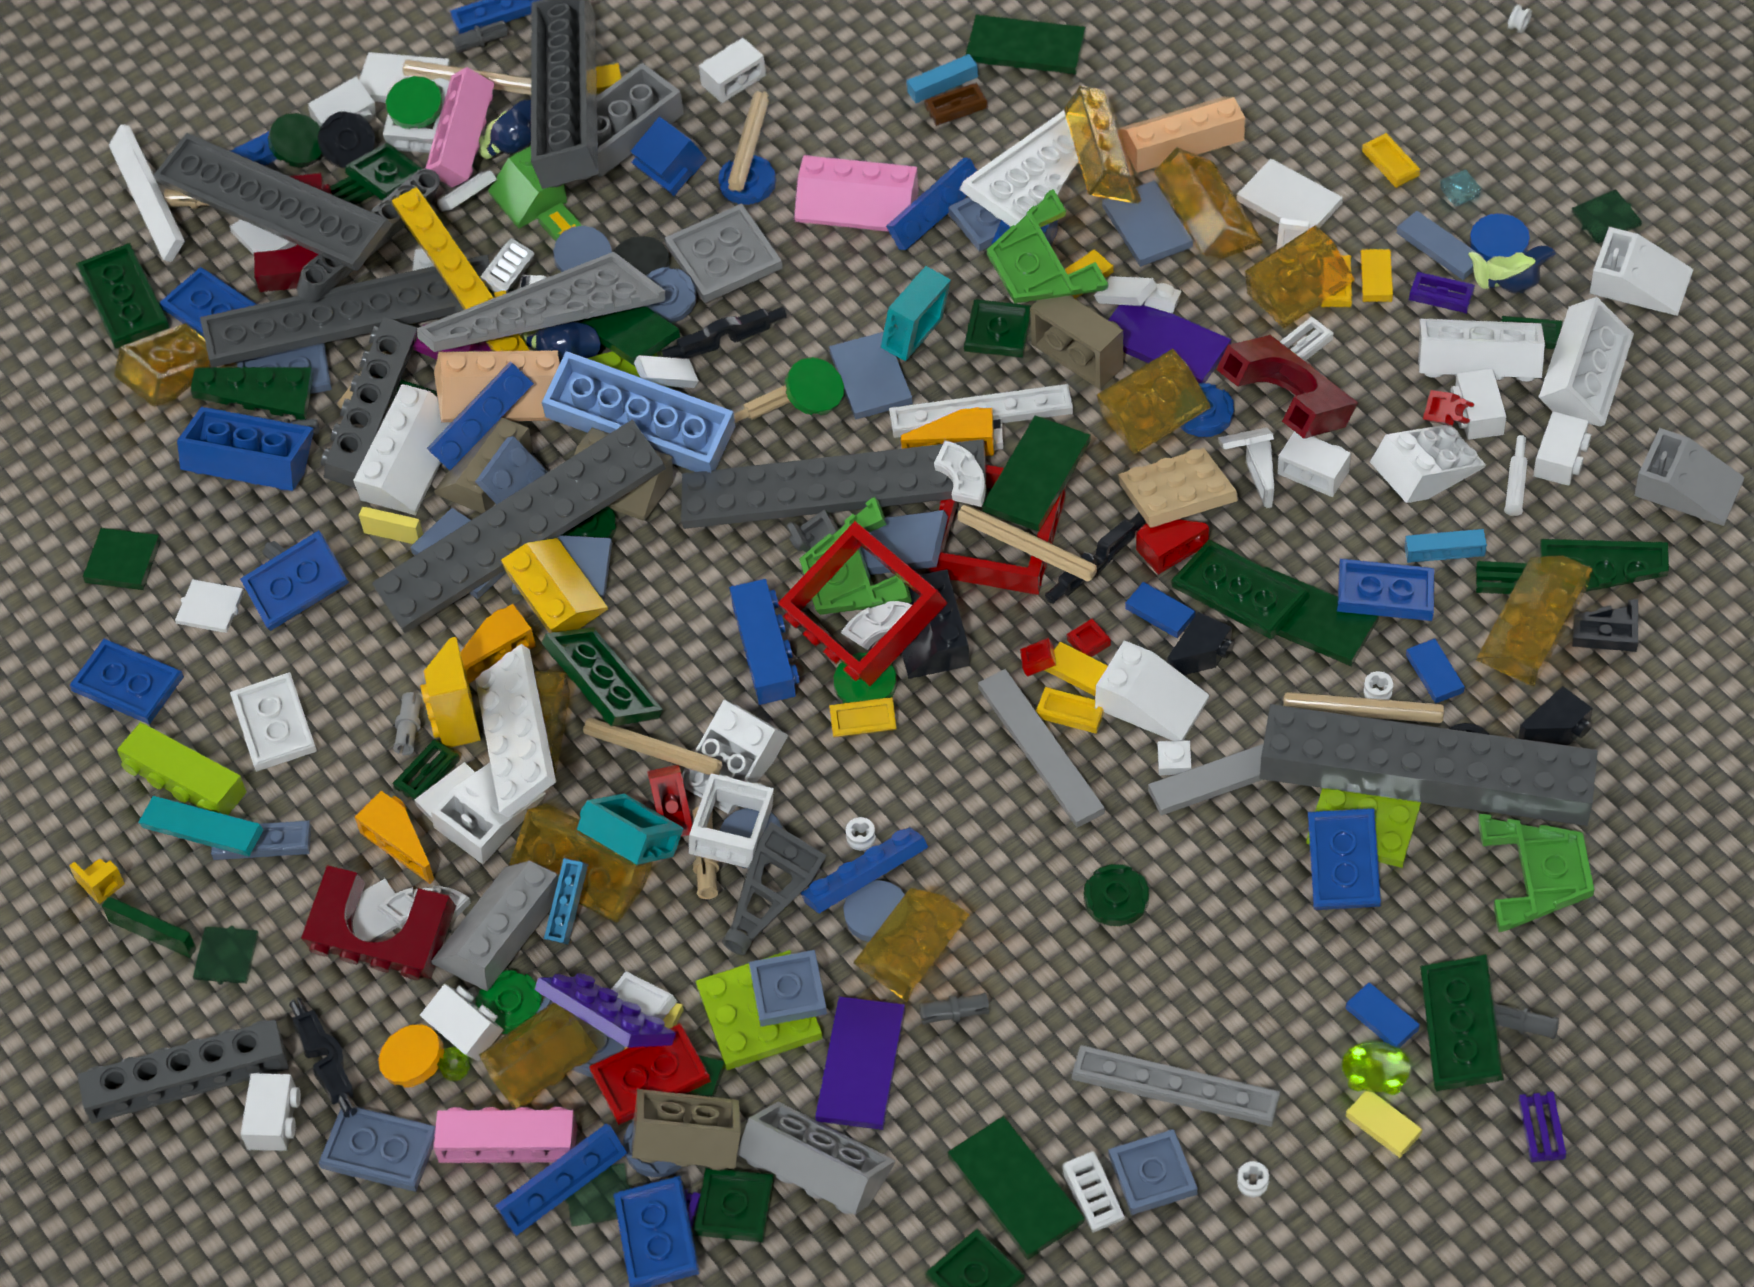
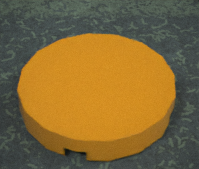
M423 1024L409 1025L401 1028L391 1035L381 1048L378 1058L379 1069L390 1084L395 1086L402 1085L404 1088L424 1083L439 1068L437 1063L440 1057L443 1059L444 1056L443 1041L432 1028Z

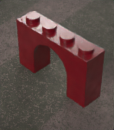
M322 173L289 176L331 194L330 184L324 183ZM299 245L282 250L254 252V278L259 291L270 292L297 289L303 267L318 254Z
M1272 335L1229 344L1216 369L1237 387L1255 382H1268L1281 386L1296 395L1282 422L1303 439L1345 428L1358 404L1356 400Z
M327 865L301 939L309 947V951L323 957H327L328 953L339 955V959L355 965L359 961L370 963L371 968L381 972H389V969L401 971L400 974L412 980H419L420 976L431 979L435 969L432 959L443 946L456 908L450 896L418 888L404 927L388 940L366 942L357 938L353 930V917L365 882L357 872Z

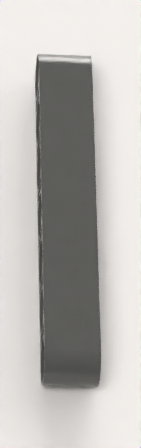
M430 169L417 171L370 211L386 218L392 226L369 257L406 226L393 207L391 200L417 187L428 204L431 205L440 184V178L436 172ZM318 254L303 267L297 285V293L305 301H317L348 276L353 269Z

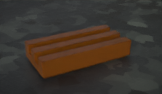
M977 82L924 100L925 108L927 111L929 110V115L931 119L933 118L935 126L988 108V101Z

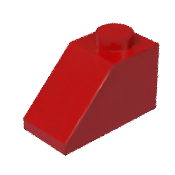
M1179 519L1151 528L1148 524H1145L1136 532V551L1159 575L1198 552L1209 540V526L1203 522Z
M679 765L647 771L656 812L683 827L681 837L688 836L693 825Z

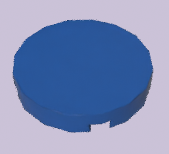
M753 155L744 189L740 192L729 189L728 179L733 166L731 160L726 162L719 172L718 181L721 193L729 201L737 204L750 205L761 202L769 197L775 189L776 175L774 168L770 166L766 159Z
M1502 213L1490 214L1480 218L1473 225L1470 233L1471 249L1483 256L1486 262L1493 257H1510L1517 252L1524 254L1527 252L1530 241L1529 231L1524 223L1514 216Z
M1197 383L1188 386L1181 391V395L1178 398L1176 397L1174 401V419L1177 425L1187 434L1197 437H1212L1222 433L1230 426L1234 418V402L1229 393L1224 389L1223 391L1217 389L1216 385L1210 383Z

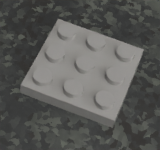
M742 203L665 237L666 247L681 269L691 277L694 287L704 303L783 268L782 260Z

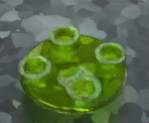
M1368 1041L1354 1045L1345 1053L1342 1059V1070L1347 1078V1085L1353 1091L1366 1090L1396 1095L1402 1091V1086L1408 1080L1411 1072L1409 1059L1399 1048L1379 1041Z

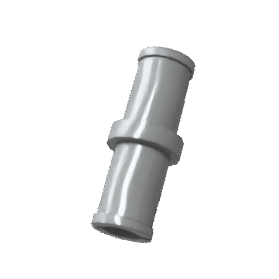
M407 692L402 695L400 715L395 720L397 733L393 749L399 754L401 746H403L402 755L413 753L415 735L419 731L421 724L418 717L422 697L416 694L415 702H412L413 692Z

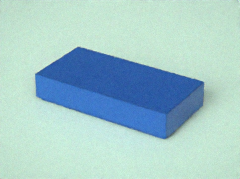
M1142 582L1125 602L1126 610L1175 638L1181 635L1195 617L1193 609L1145 582Z
M1435 638L1406 649V657L1435 704L1464 693L1465 686Z
M1370 982L1346 1003V1010L1395 1051L1419 1031L1420 1024Z

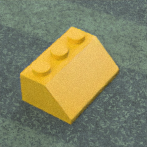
M558 538L525 543L501 559L507 575L549 633L580 629L608 610L604 601Z
M452 637L449 638L424 670L426 684L420 685L434 738L440 737L442 744L448 748L481 741L471 690L457 638Z

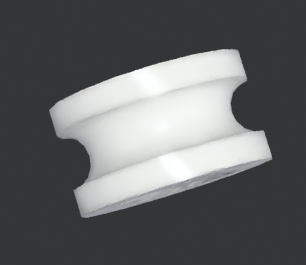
M1516 5L1509 18L1508 29L1513 30L1517 28L1518 33L1522 34L1529 24L1532 10L1529 8L1522 10L1521 5Z
M1376 671L1367 675L1363 692L1365 698L1389 700L1391 698L1393 680L1388 674ZM1377 684L1378 687H1384V690L1380 691L1378 688H1373V685Z
M858 817L847 824L846 838L849 846L855 850L862 851L867 850L875 843V828L869 819ZM858 831L860 833H863L864 831H866L867 836L863 837L862 835H858L857 837H855V832Z
M1254 1161L1247 1162L1240 1167L1237 1185L1241 1193L1248 1197H1259L1264 1194L1269 1183V1173L1266 1167ZM1249 1174H1257V1185L1249 1184Z

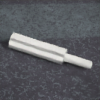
M1523 435L1517 437L1515 456L1511 457L1506 505L1504 508V512L1510 516H1519L1523 513L1522 507L1528 461L1524 457L1526 437Z

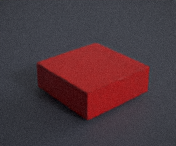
M1093 619L1067 633V641L1073 648L1090 657L1111 646V639Z
M1049 638L1020 649L1022 669L1027 677L1056 666L1054 647Z

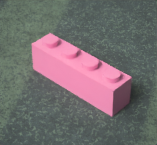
M468 67L451 75L425 168L436 172L440 181L452 188L468 181L473 173L472 164L474 156L480 147L479 138L481 131L486 125V112L493 100L492 90L494 82Z
M454 1107L445 1111H437L434 1150L439 1163L555 1162L576 1146L577 1122L574 1111L563 1107H553L549 1110H533L528 1107H520L515 1110H499L493 1107H486L482 1110H465Z

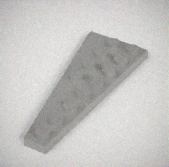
M612 252L417 328L418 339L431 350L437 352L659 303L665 300V290L618 254Z

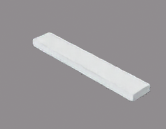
M121 124L109 147L162 259L172 262L185 242L130 126Z
M1068 384L889 408L893 438L901 437L902 434L960 409H972L975 407L992 408L993 419L1001 418L1002 423L1031 420L1035 415L1046 418L1073 414Z

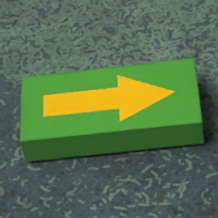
M562 203L537 216L538 223L555 242L562 232L571 227L582 226Z

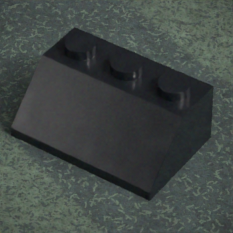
M947 569L920 575L941 594L947 604L901 653L908 679L970 666L969 645ZM907 586L913 601L909 604L913 605L920 596Z

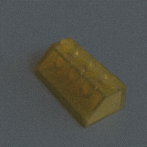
M1080 85L1065 106L1064 112L1088 194L1139 204L1141 202L1139 190L1116 114L1105 90Z
M1176 147L1154 171L1160 181V188L1172 200V208L1181 215L1184 220L1183 226L1193 235L1197 242L1196 247L1203 255L1224 259L1258 247L1263 243L1213 161Z
M1565 556L1531 557L1482 646L1476 661L1535 687L1589 585L1592 568Z
M547 803L527 809L509 866L531 861L556 873L559 879L564 858L588 864L579 904L616 923L620 922L645 887L653 861L636 865L578 831L579 819Z

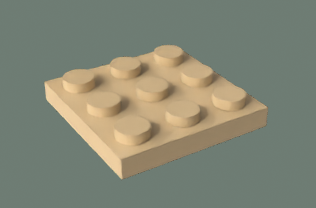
M1205 448L1189 450L1186 454L1173 458H1163L1156 463L1143 467H1133L1127 472L1118 474L1121 487L1150 528L1238 501L1236 489Z

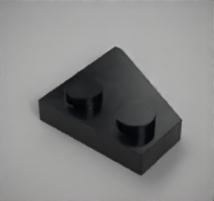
M1638 599L1628 600L1626 607L1613 610L1610 605L1599 608L1594 612L1587 611L1574 615L1572 647L1637 652Z

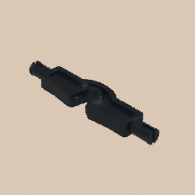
M783 306L768 312L761 308L739 317L730 316L718 319L707 325L703 330L678 338L676 340L677 345L660 350V356L667 358H677L680 356L681 359H689L716 351L719 348L720 339L723 335L728 334L730 340L737 343L755 334L769 330L770 323L787 318L786 311Z
M1140 512L1129 521L1124 519L1098 541L1095 555L1085 552L1080 558L1097 566V575L1109 564L1114 555L1134 539L1135 531L1146 523ZM1065 571L1059 576L1058 583L1045 593V598L1049 603L1054 604L1064 594L1069 596L1085 580Z
M296 998L297 1003L295 999L291 1000L289 1006L295 1015L293 1017V1025L300 1039L305 1057L327 1056L313 1065L315 1077L325 1090L331 1104L338 1103L344 1117L349 1118L350 1113L354 1116L357 1113V1108L351 1099L354 1097L353 1087L344 1071V1058L340 1044L334 1037L325 1033L315 1011H307L302 998Z

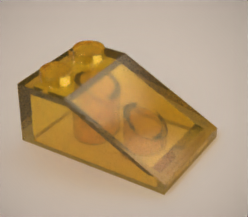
M184 323L121 346L114 376L153 407L174 400L191 387L195 367H211L205 338Z

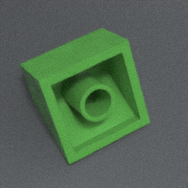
M531 146L508 158L497 175V180L492 183L488 190L490 196L518 229L538 219V215L557 204L567 203L564 184L559 187L542 189L531 163Z

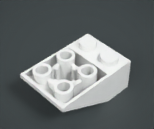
M1609 227L1593 270L1590 294L1678 316L1693 269L1641 235Z
M1450 425L1386 434L1370 461L1406 503L1427 500L1486 466L1477 455V452Z
M723 700L695 752L720 760L722 762L720 776L726 775L736 780L757 783L773 764L788 735L738 705ZM685 768L682 773L684 788L702 798L710 775ZM715 801L714 804L715 807L729 815L736 808V805Z
M488 763L452 788L431 811L433 826L480 863L484 864L546 797V793L542 792L511 817L507 818L499 812L491 764Z

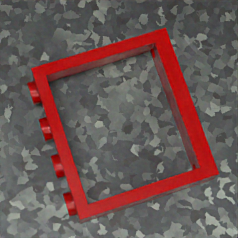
M986 465L987 488H993L1004 468ZM1066 485L1040 531L1037 533L1038 538L1050 544H1053L1065 502ZM953 499L940 501L939 511L944 510L948 519L937 567L929 568V573L947 569L950 580L1039 595L1047 567V562L1031 555L1029 566L1022 567L943 553L958 501H953Z
M854 521L778 604L786 612L782 617L795 629L799 625L805 629L803 635L815 647L821 643L825 647L823 653L833 663L843 662L846 665L843 671L855 681L861 678L866 684L871 686L945 607L947 602L932 585ZM862 546L920 597L859 662L801 610Z

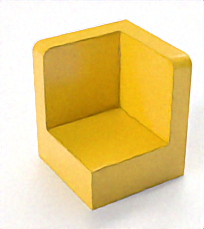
M98 859L84 871L76 862L69 865L75 880L98 904H101L107 897L125 885L118 868L110 860L105 863L102 859Z

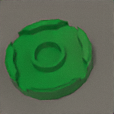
M411 76L395 83L389 90L385 102L388 115L396 125L403 129H410V127L420 129L435 122L441 114L443 99L441 91L434 81L426 77Z
M814 357L803 358L794 363L785 376L787 398L795 408L805 414L826 415L837 407L843 397L844 384L841 375L833 365L823 359Z
M868 652L856 653L852 656L860 662ZM843 662L837 666L834 673V691L837 697L842 700V703L893 697L896 690V671L892 664L871 686L866 684L861 678L855 681L843 671L846 667Z
M507 970L499 975L488 991L480 988L481 990L478 993V997L476 996L475 1004L478 1008L484 1005L497 1015L498 1018L495 1020V1023L504 1029L501 1034H514L524 1031L530 1026L543 1000L541 994L535 991L536 982L531 976Z

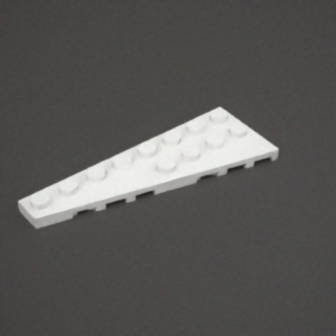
M1090 93L1086 94L965 179L960 191L1009 226L1016 225L1026 216L1028 210L1034 205H1038L1050 190L1054 189L1058 196L1107 119L1111 108Z

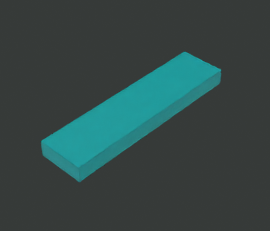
M152 796L138 822L144 829L248 857L251 855L264 830L260 824L156 796Z

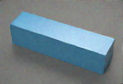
M970 54L908 79L907 92L915 104L978 78L977 64Z
M1484 529L1408 535L1405 536L1404 548L1407 563L1481 557L1485 556L1487 544Z
M563 859L544 939L569 944L588 864Z

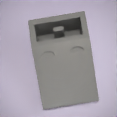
M1659 428L1639 471L1634 496L1724 526L1745 477L1689 437Z

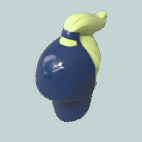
M531 100L518 102L510 110L503 112L499 118L487 125L485 136L480 134L479 138L480 147L478 153L484 159H490L500 152L506 154L519 153L531 145Z
M1546 245L1536 246L1524 254L1517 252L1510 257H1493L1487 262L1478 253H1468L1473 262L1476 282L1481 288L1488 289L1500 286L1512 293H1523L1536 286L1540 281V266L1556 254L1553 248Z
M568 322L523 332L520 335L527 347L534 348L537 351H558L559 363H561L566 351L584 358H590L595 356L600 350V339L597 332L591 326L582 323Z

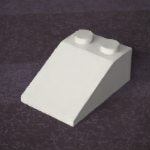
M1124 640L1096 684L1095 709L1098 706L1102 707L1104 713L1172 741H1184L1209 700V694L1154 652Z

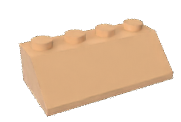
M1221 97L1118 128L1116 133L1136 172L1139 173L1244 141L1245 116L1234 97Z
M558 351L439 352L434 369L441 422H452L510 361L534 384L502 417L510 421H554L545 417L542 400L560 365Z

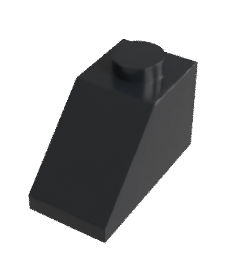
M1198 612L1167 657V663L1183 675L1216 668L1221 659H1226L1233 649L1234 641L1231 640L1232 627Z
M1562 686L1520 725L1518 739L1570 745L1577 737L1583 738L1591 729L1592 723L1590 721L1593 708Z

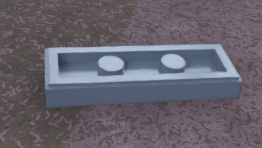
M1414 212L1397 226L1398 235L1462 280H1465L1474 272L1473 262L1468 253L1477 252L1420 212Z
M295 821L260 824L264 830L249 857L212 847L213 860L310 854V822Z

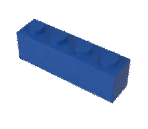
M766 579L729 587L732 607L759 705L796 697L794 684L800 683L796 665L790 666L788 658H793L789 640H783L781 633L786 632L782 614H775L774 609L779 608L775 589L769 590Z

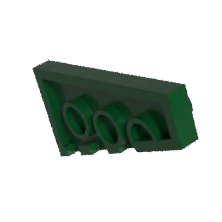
M195 367L190 392L195 399L224 405L235 403L242 405L243 409L255 411L256 408L269 410L272 415L283 417L284 414L295 416L296 420H306L314 374L312 367Z
M1540 540V601L1665 577L1669 572L1668 542Z

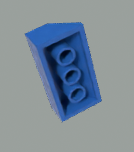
M201 407L177 440L180 470L293 491L305 474L314 430L313 427Z

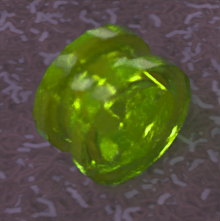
M457 1047L444 1049L443 1059L440 1057L437 1063L442 1076L449 1081L463 1079L470 1070L467 1056ZM457 1059V1068L450 1069V1060Z

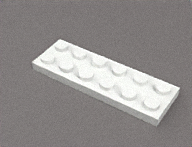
M522 644L505 654L501 660L488 670L483 671L475 679L499 812L507 818L511 817L556 782L530 650Z

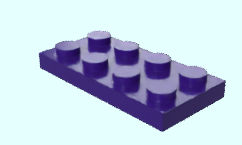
M578 973L576 977H567L561 974H554L553 977L538 978L535 991L625 1047L668 1046L673 1043L676 1033L665 1027L663 1020L654 1016H647L641 1012L642 1008L639 1005L618 998L616 991L595 984V979L589 975Z

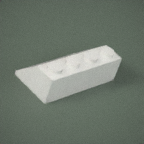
M1598 297L1580 302L1568 308L1539 398L1554 412L1588 420V424L1603 426L1605 425L1634 333Z
M1420 319L1419 373H1425L1428 377H1441L1443 374L1456 376L1457 373L1493 368L1496 380H1501L1504 377H1516V379L1521 381H1532L1534 378H1542L1545 348L1541 323Z
M404 384L401 385L353 480L361 501L416 515L441 465V462L427 447L451 423L441 422L438 398L430 391Z

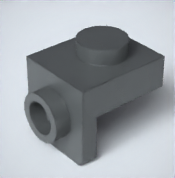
M825 509L801 527L793 521L787 524L792 534L789 539L799 552L802 550L808 552L829 533L833 535L839 530L831 514Z

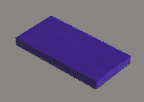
M1145 302L1141 306L1119 305L1108 321L1117 323L1123 330V353L1194 384L1205 383L1221 361L1227 346L1231 344V339L1172 313L1145 306Z
M838 997L815 1115L816 1121L878 1130L884 1129L905 1015V1004Z

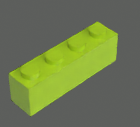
M142 722L135 727L117 749L122 761L121 766L126 772L133 776L139 774L159 790L164 788L170 791L182 803L188 801L198 808L229 815L247 793L240 775Z

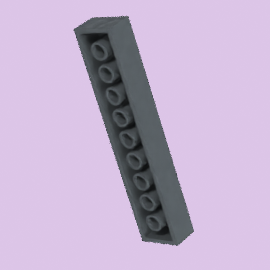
M539 0L532 2L531 163L542 189L559 187L564 183L578 179H588L598 174L595 14L589 0Z
M1270 704L1261 755L1259 779L1588 826L1593 803L1598 750Z

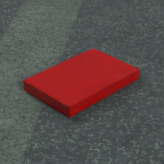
M681 1023L669 1028L676 1033L672 1045L629 1047L589 1066L590 1072L618 1126L634 1118L637 1089L686 1094L711 1082Z

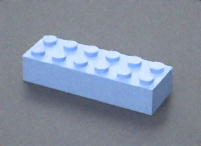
M568 351L565 352L542 400L546 418L587 433L591 428H596L610 434L633 419L654 450L672 456L673 464L694 472L705 471L711 473L712 470H716L735 428L734 413L729 409Z

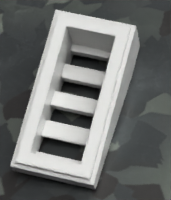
M509 239L480 276V279L492 291L506 290L507 293L528 269L534 252L516 240Z
M1268 440L1247 445L1246 465L1266 509L1272 507L1274 498L1271 442Z
M1089 1152L1063 1164V1176L1092 1233L1124 1220L1122 1210L1095 1152ZM1097 1181L1098 1184L1082 1190V1186ZM1100 1194L1104 1195L1103 1198L1098 1199L1094 1202L1088 1203L1087 1201L1088 1199H1091ZM1106 1206L1111 1208L1110 1211L1096 1217L1093 1215V1212Z

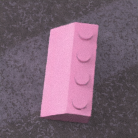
M803 155L797 181L795 222L888 231L886 225L917 199L919 190L917 167Z

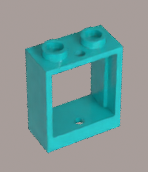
M925 266L889 306L880 348L906 362L942 320L951 279Z
M626 794L587 800L580 811V821L577 827L578 831L636 865L674 857L684 829Z

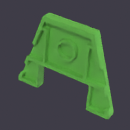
M1054 189L1050 190L1038 205H1034L1028 210L1023 219L1016 225L1013 224L987 249V256L1014 303L1108 289V282L1096 262L1071 274H1067L1041 230V227L1066 216V210Z
M875 497L865 503L867 507L856 516L854 514L849 516L844 521L845 525L833 535L829 533L799 558L804 574L854 521L869 533L887 525L879 501ZM861 548L853 554L812 598L815 610L820 615L862 610L868 607L873 608L886 604L889 601L913 602L907 585L897 576H893L876 585L872 584Z
M1479 814L1478 826L1482 846L1517 844L1527 897L1494 900L1498 932L1507 931L1593 896L1594 885L1583 832L1541 824L1540 828L1522 825L1519 820L1508 818L1506 822L1491 819V815Z

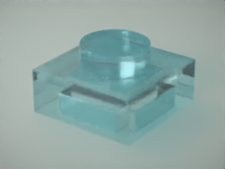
M1466 169L1440 181L1441 190L1455 207L1475 199L1481 194V187Z

